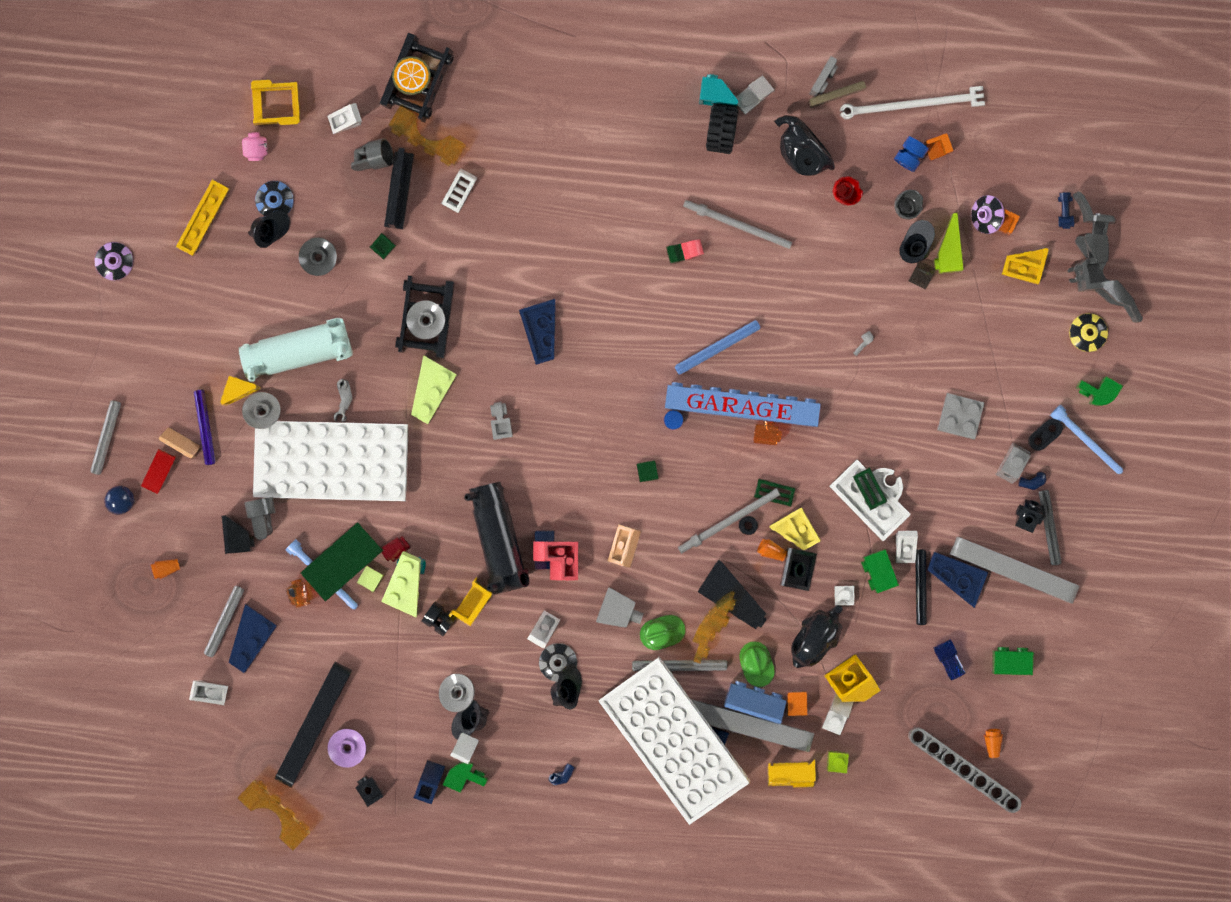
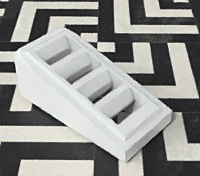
M460 169L441 204L458 213L474 186L477 177ZM462 176L463 178L471 181L470 184L462 181L460 177ZM457 183L460 184L461 186L467 188L466 191H464V190H462L461 188L457 187V186H456ZM453 190L463 195V197L460 198L453 194ZM449 197H451V198L455 199L456 201H458L459 204L457 205V204L451 202L450 200H448Z

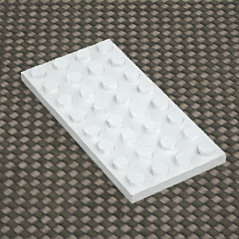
M276 421L275 424L268 428H255L253 497L406 501L408 424Z
M660 657L598 700L689 825L751 782Z

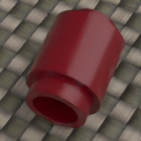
M402 535L382 547L384 551L381 553L387 561L395 562L401 557L403 551L408 553L411 547Z

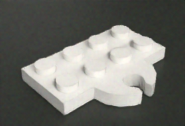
M856 460L829 487L884 541L911 515L898 502L903 490L902 479L898 477L893 486H888L885 478L895 471L887 468L874 470L873 474L888 502L870 511L852 477L866 470ZM865 474L878 501H881L882 499L869 474ZM859 477L858 479L861 485L863 486L871 504L874 505L875 502L872 499L862 477Z

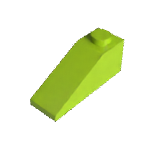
M958 213L951 215L937 253V258H934L935 270H938L939 274L963 271Z

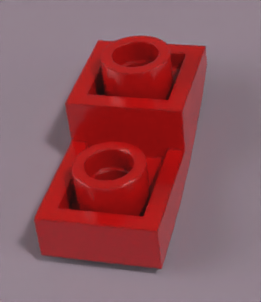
M158 449L141 483V487L158 494L176 457Z

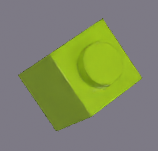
M828 751L826 770L828 772L847 773L849 754L847 752Z

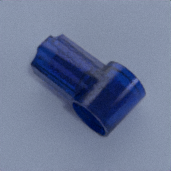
M951 639L933 647L937 658L943 664L951 681L966 674Z

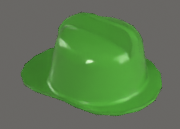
M662 616L650 620L642 626L640 639L648 649L660 650L679 643L685 635V625L677 616Z
M755 641L745 644L739 655L744 676L751 685L764 687L772 681L775 673L770 653L767 647L760 642Z

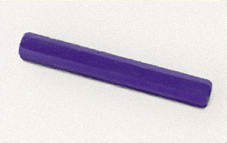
M196 390L194 391L204 462L205 465H213L216 461L205 391Z

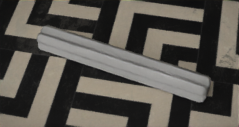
M110 401L90 470L91 473L100 475L120 410L121 403L118 401Z
M234 586L205 648V655L209 657L215 655L244 592L243 588Z

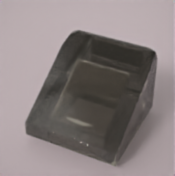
M921 261L918 262L909 282L926 290L934 275L935 268Z

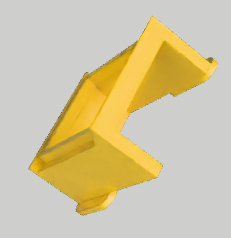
M255 80L251 82L253 123L255 126L265 124L294 125L300 123L297 82L273 84L270 80ZM291 90L293 117L263 119L261 92Z
M478 577L472 582V588L457 610L453 609L449 617L452 615L456 616L469 626L472 625L492 595L486 587L477 582Z
M815 760L810 765H808V762L773 763V766H770V763H768V786L814 787V782H816Z

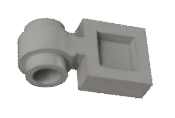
M496 402L494 405H490L492 417L496 416L497 420L491 421L493 440L513 437L510 418L503 419L504 415L507 414L506 403Z

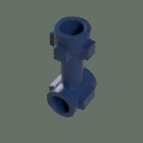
M1071 192L1059 193L1058 202H1062V216H1058L1059 228L1070 229V227H1074V215L1070 216L1069 202L1073 201Z

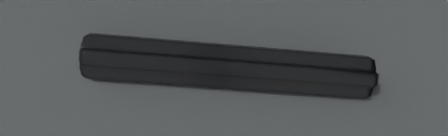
M917 549L915 559L916 624L926 625V550Z

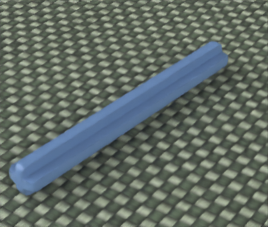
M754 320L675 366L677 373L681 375L760 330L759 323Z

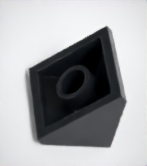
M787 548L780 585L809 591L817 554Z

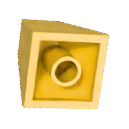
M856 654L824 675L842 702L866 701L881 691Z

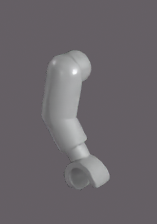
M340 379L337 382V388L341 397L340 409L334 414V420L337 422L338 415H343L342 422H345V412L348 410L353 397L349 382Z

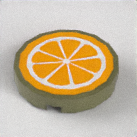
M409 56L402 58L393 68L392 78L394 85L400 92L406 95L420 94L430 83L431 74L429 67L418 57Z

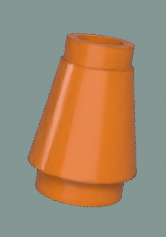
M763 538L757 549L760 556L782 562L787 555V551L770 539L766 540Z
M177 559L154 561L155 563L151 564L154 579L160 578L161 580L180 570Z
M987 729L986 734H984L989 758L1000 757L1003 738L1000 729Z

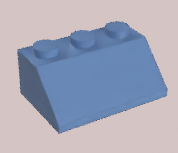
M736 681L735 684L730 683L724 702L725 707L781 724L786 705L783 695L772 692V695L765 694V689L755 686L754 689L746 688L747 684Z

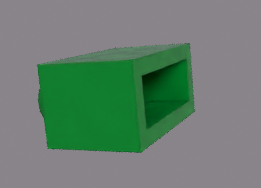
M886 549L863 557L864 561L861 564L864 572L869 573L870 579L868 584L871 591L875 590V593H880L899 586Z
M998 647V650H993L992 673L1033 675V652L1028 651L1026 647H1017V651H1009V647Z

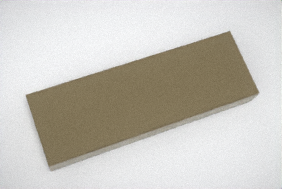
M861 81L810 98V108L864 91L866 89L865 82Z

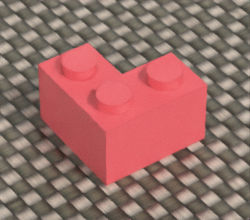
M533 542V561H550V580H578V542Z

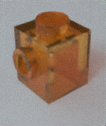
M763 421V425L755 424L753 443L777 446V442H781L782 431H778L779 426H775V422Z

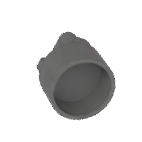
M386 138L370 141L362 147L355 149L354 162L351 163V169L354 171L370 168L377 170L392 166L394 154L389 141Z
M273 497L244 503L247 518H251L254 535L259 540L266 539L273 533L270 514L276 513Z

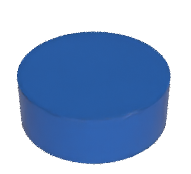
M675 410L669 411L664 417V424L671 430L680 428L683 423L681 413Z

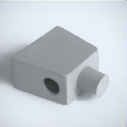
M1012 443L995 475L1013 484L1018 480L1031 456L1030 452Z
M608 587L596 622L627 628L629 620L640 624L644 613L633 610L635 601Z

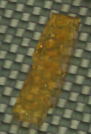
M731 591L717 601L700 623L692 642L699 644L694 662L701 663L703 658L707 659L710 648L707 647L709 641L713 642L716 632L720 633L722 627H727L730 619L727 616L728 611H732L736 600L733 599L735 592Z

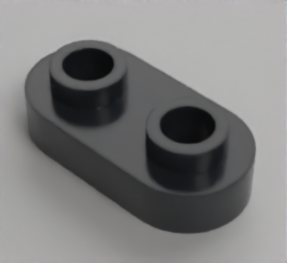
M1049 419L1029 436L1028 444L1030 448L1035 451L1045 449L1061 435L1063 430L1061 422L1057 419ZM1050 425L1055 426L1054 432L1049 431ZM1037 437L1041 439L1039 445H1036L1034 442Z

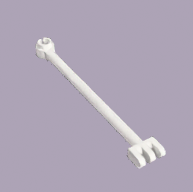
M983 86L970 87V94L858 107L844 104L840 108V112L844 111L845 108H850L851 113L845 114V112H842L840 116L848 120L857 114L971 101V107L984 106L985 101L977 102V99L984 98V94H976V91L983 90Z

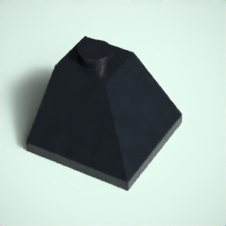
M221 515L225 554L253 551L252 547H255V537L251 536V532L231 515Z

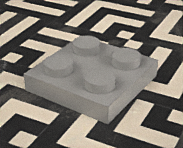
M831 56L809 93L811 96L822 95L828 85V82H826L827 78L831 79L838 68L835 65L837 59Z
M946 393L937 430L975 440L984 402Z

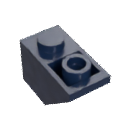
M427 760L414 794V799L429 804L433 803L445 769L444 765Z

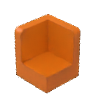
M947 133L924 142V145L929 149L927 154L930 160L951 154L954 151Z
M1004 209V221L998 231L1011 235L1020 216Z
M788 692L787 715H807V692Z

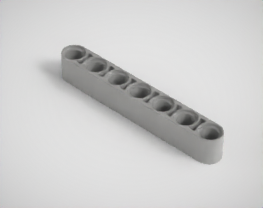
M960 537L956 538L950 552L952 556L1072 604L1080 587L1077 584Z
M692 700L711 726L810 752L815 733Z
M914 727L909 731V740L914 745L1010 813L1020 810L1021 801L1017 796L920 727ZM916 731H921L923 734L920 741L913 740V734ZM936 742L938 744L936 752L929 751L928 746L930 743ZM951 753L954 756V760L952 763L947 764L944 761V757L946 754ZM962 765L969 766V772L966 775L960 773ZM979 776H984L985 783L982 786H977L975 783L976 778ZM995 787H999L1001 790L998 797H992L991 791ZM1011 798L1016 800L1014 808L1007 807V801Z

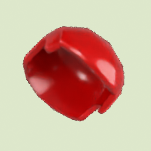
M845 176L839 178L834 183L833 196L840 204L845 206L855 205L861 200L863 190L860 188L858 180Z

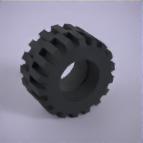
M713 104L706 140L707 151L731 154L738 118L737 106Z

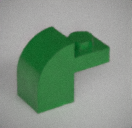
M1107 376L1103 377L1098 388L1091 386L1083 380L1079 381L1076 386L1079 389V394L1086 398L1092 397L1089 404L1093 406H1103L1113 402L1123 387Z
M460 762L451 768L443 785L461 793L467 779L484 787L488 778L480 770L475 769L474 772L471 771L474 763Z

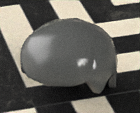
M916 190L902 191L895 199V212L902 219L910 220L916 218L923 210V196Z

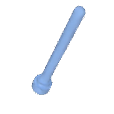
M1059 405L1050 414L1053 419L1062 421L1117 474L1123 472V468L1067 416L1066 409L1062 405Z
M295 539L285 550L290 555L293 554L300 558L308 566L313 560L302 551L301 543ZM342 588L336 592L351 609H357L358 604Z

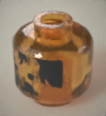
M302 579L291 581V586L286 589L290 604L296 606V608L311 604L310 601L314 598L311 585L308 582H302Z

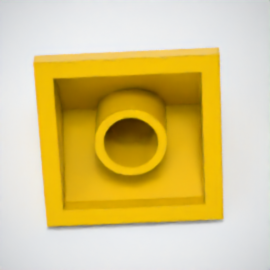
M229 376L220 402L222 405L228 406L260 390V387Z

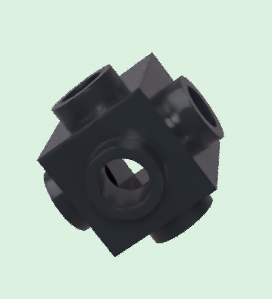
M1025 499L1023 505L1019 504L1017 507L1015 526L1033 533L1037 524L1041 525L1045 514H1042L1043 506L1037 501Z

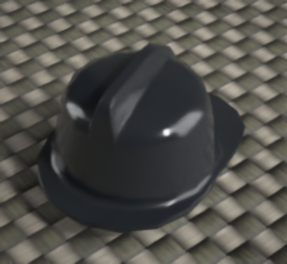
M276 210L265 217H258L252 222L248 234L253 237L257 246L266 248L287 233L290 227V217L282 210Z
M919 220L908 229L899 248V254L906 263H918L930 255L931 245L935 238V229L930 222Z
M565 666L559 675L558 681L552 685L550 693L554 706H563L568 710L574 709L577 706L582 678L575 666Z
M473 700L466 710L458 712L454 717L451 726L454 738L458 740L461 733L470 736L474 731L482 730L486 725L487 716L490 713L489 710Z

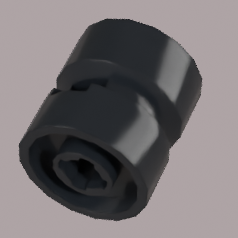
M435 601L421 622L428 627L433 626L435 632L444 636L457 617L454 615L449 617L451 612L449 610L445 612L444 607Z

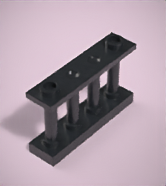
M408 33L396 63L402 58L412 56L414 52H420L441 60L437 71L429 68L430 77L434 79L430 89L426 88L420 93L426 96L424 104L419 106L399 98L397 95L398 89L394 85L392 74L379 104L387 109H391L392 105H398L419 113L418 119L425 123L426 119L431 117L433 111L431 107L448 65L451 66L454 60V52L448 47L442 53L419 44V38L416 35Z
M408 276V280H404L403 291H406L400 337H396L395 348H398L399 353H403L404 347L430 350L436 353L437 358L445 359L455 283L453 281H446V285L442 286L412 283L413 277ZM411 290L437 293L444 296L443 304L438 305L443 310L445 316V324L439 333L438 342L427 343L405 340L406 328H408L406 322L407 313L417 303L410 302Z

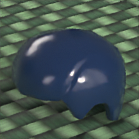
M112 487L105 495V507L112 514H125L131 510L134 504V495L127 487Z

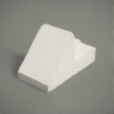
M762 75L749 84L736 97L738 107L746 115L775 90Z
M356 103L350 104L327 116L333 134L360 126L362 122Z
M898 531L896 533V563H915L917 531Z
M543 611L527 639L544 649L560 619Z
M195 680L192 684L189 700L224 705L228 686Z
M835 694L822 728L840 735L847 718H849L853 702H842L839 696Z
M461 733L450 756L468 764L478 744V740L465 733Z

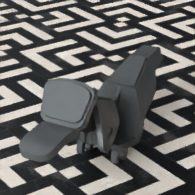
M1077 191L1073 194V197L1081 209L1083 223L1092 224V233H1086L1085 236H1078L1075 239L1076 245L1087 259L1082 260L1075 267L1067 270L1068 273L1075 272L1076 277L1069 279V282H1077L1078 292L1095 291L1109 304L1124 307L1134 323L1141 322L1143 317L1133 297L1118 280H1108L1103 273L1104 266L1109 259L1107 229L1108 225L1116 223V219L1111 215L1093 214L1085 196Z

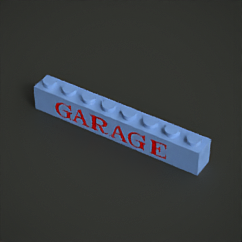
M672 382L671 386H667L665 409L818 427L820 404L816 403V399L805 398V402L797 401L798 397L786 396V399H778V395L767 394V397H761L758 392L748 391V395L740 394V390L729 389L728 393L721 392V388L717 387L703 390L701 385L691 384V388L683 387V383Z

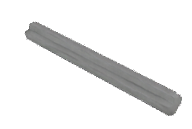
M662 660L670 671L727 670L726 660ZM633 661L632 670L640 671L652 661Z

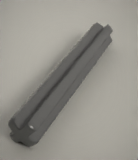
M1049 490L1039 491L1040 504L1043 506L1042 514H1045L1043 522L1050 562L1053 566L1060 565L1062 561Z

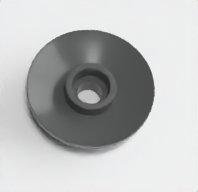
M323 238L309 239L302 245L299 251L301 267L305 272L313 276H322L329 273L337 261L335 247ZM317 254L322 255V259L320 261L315 260V256Z

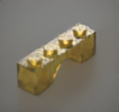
M399 106L388 125L392 128L390 132L398 137H401V135L407 137L408 143L415 147L418 145L425 148L423 151L432 157L434 154L441 158L440 162L449 167L451 164L456 166L467 147L466 144L451 135L438 141L424 138L417 128V115Z
M254 780L237 799L250 811L266 808L275 812L282 826L279 838L294 851L311 833L308 830L310 827L303 820L299 822L294 817L296 814L289 807L284 808L280 804L282 802L281 799L274 793L271 795L267 791L268 787L259 780L257 782Z

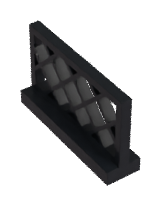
M399 148V151H395L384 222V227L404 229L414 154L407 153L405 148Z

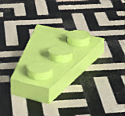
M423 355L411 415L429 424L457 374Z
M402 552L382 599L383 603L414 617L418 616L420 558L407 552Z

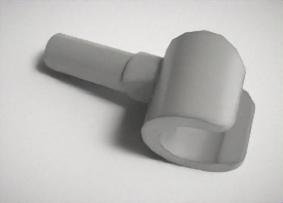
M870 331L861 336L864 342L853 352L854 355L857 356L864 347L874 340V336Z

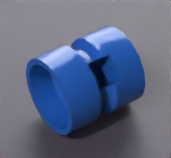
M908 136L902 145L904 149L898 151L894 160L909 171L915 172L920 164L919 159H923L929 149L920 141Z

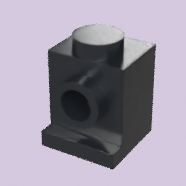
M366 775L357 781L359 785L355 788L367 807L385 796L373 776L368 778ZM366 787H370L372 789L371 794H367L365 792Z

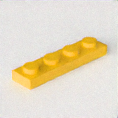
M211 180L177 243V248L192 256L195 255L228 194L229 188Z

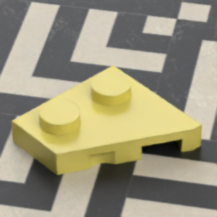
M802 507L769 526L773 531L775 530L802 550H806L821 541Z

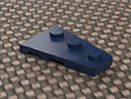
M556 299L519 310L536 365L554 360Z
M933 552L927 570L975 608L988 572Z
M245 604L228 663L245 673L277 625Z

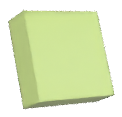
M366 566L357 583L374 592L383 575Z

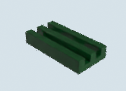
M870 468L852 476L870 511L888 502ZM865 474H869L882 499L881 501H878ZM859 477H862L872 499L875 502L874 505L871 504L863 486L861 485L858 479Z
M758 479L754 494L755 498L760 499L763 497V495H759V491L766 493L773 491L761 487V484H766L791 491L790 495L779 492L781 497L789 498L788 502L778 499L770 501L791 507L796 488Z

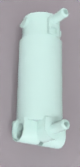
M334 318L326 320V324L262 339L258 343L244 344L242 347H239L240 360L246 379L253 382L260 375H272L332 359L339 361L351 357L353 351L347 337L348 334L343 319Z

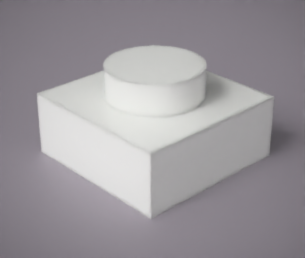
M834 586L835 605H854V586Z

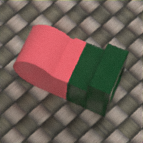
M700 239L666 247L670 265L704 255Z

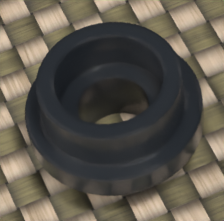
M745 516L739 521V529L743 534L752 535L756 532L758 523L754 517ZM746 522H750L752 524V527L750 529L745 528L744 525Z

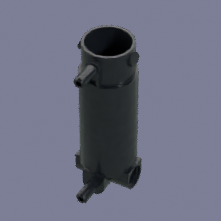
M501 482L469 489L470 493L465 494L464 499L466 501L472 500L474 510L472 511L489 574L487 590L493 594H500L528 587L530 583L528 570L524 569L508 502H505L504 488Z

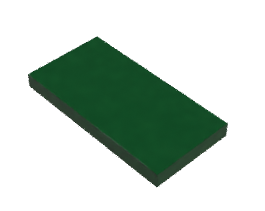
M357 522L300 574L326 602L383 550Z

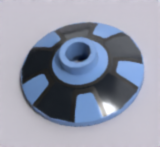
M270 181L263 184L258 189L255 197L256 207L263 216H267L276 210H282L288 214L294 202L290 188L279 181ZM272 196L277 197V201L275 203H272L270 201V198Z

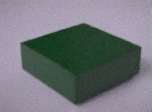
M381 233L369 248L385 260L396 245Z
M655 460L636 464L640 483L658 479Z

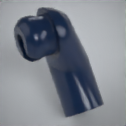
M1038 472L1031 480L1020 477L1018 486L1036 490L1046 483V474Z
M567 763L563 772L550 774L549 782L556 786L567 783L576 767Z

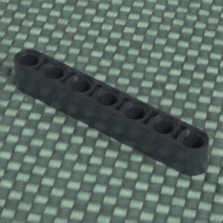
M336 661L334 662L274 778L275 780L292 788L352 672L351 669Z

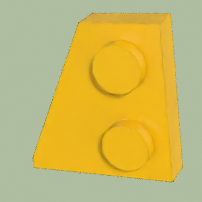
M1044 248L1006 256L1001 275L1039 285L1049 249Z

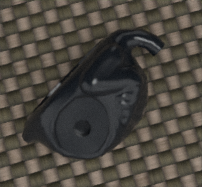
M784 115L774 121L778 127L786 123L789 125L781 136L780 151L786 163L795 172L804 176H814L827 169L831 171L835 169L834 160L825 146L801 119L796 116Z
M837 605L827 612L817 610L802 621V628L791 646L793 665L796 668L816 665L831 648L837 647L842 631V625L838 622L839 615L843 610L842 606Z

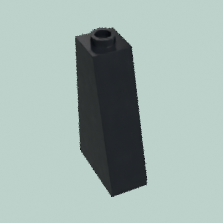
M717 560L697 592L752 628H761L767 620L764 617L766 615L765 611L720 560Z

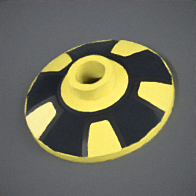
M1083 314L1072 322L1069 335L1071 342L1076 348L1081 351L1092 352L1104 345L1107 340L1108 329L1104 320L1099 316ZM1087 329H1092L1093 334L1091 336L1087 335Z

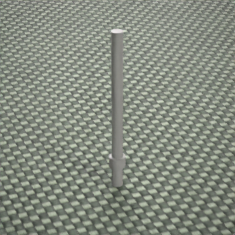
M689 200L684 202L683 207L697 212L700 216H708L788 249L791 247L792 242L711 210L704 204L699 205Z
M776 488L701 534H695L690 537L691 540L678 547L679 551L682 554L694 546L698 547L702 544V541L780 496L779 491Z

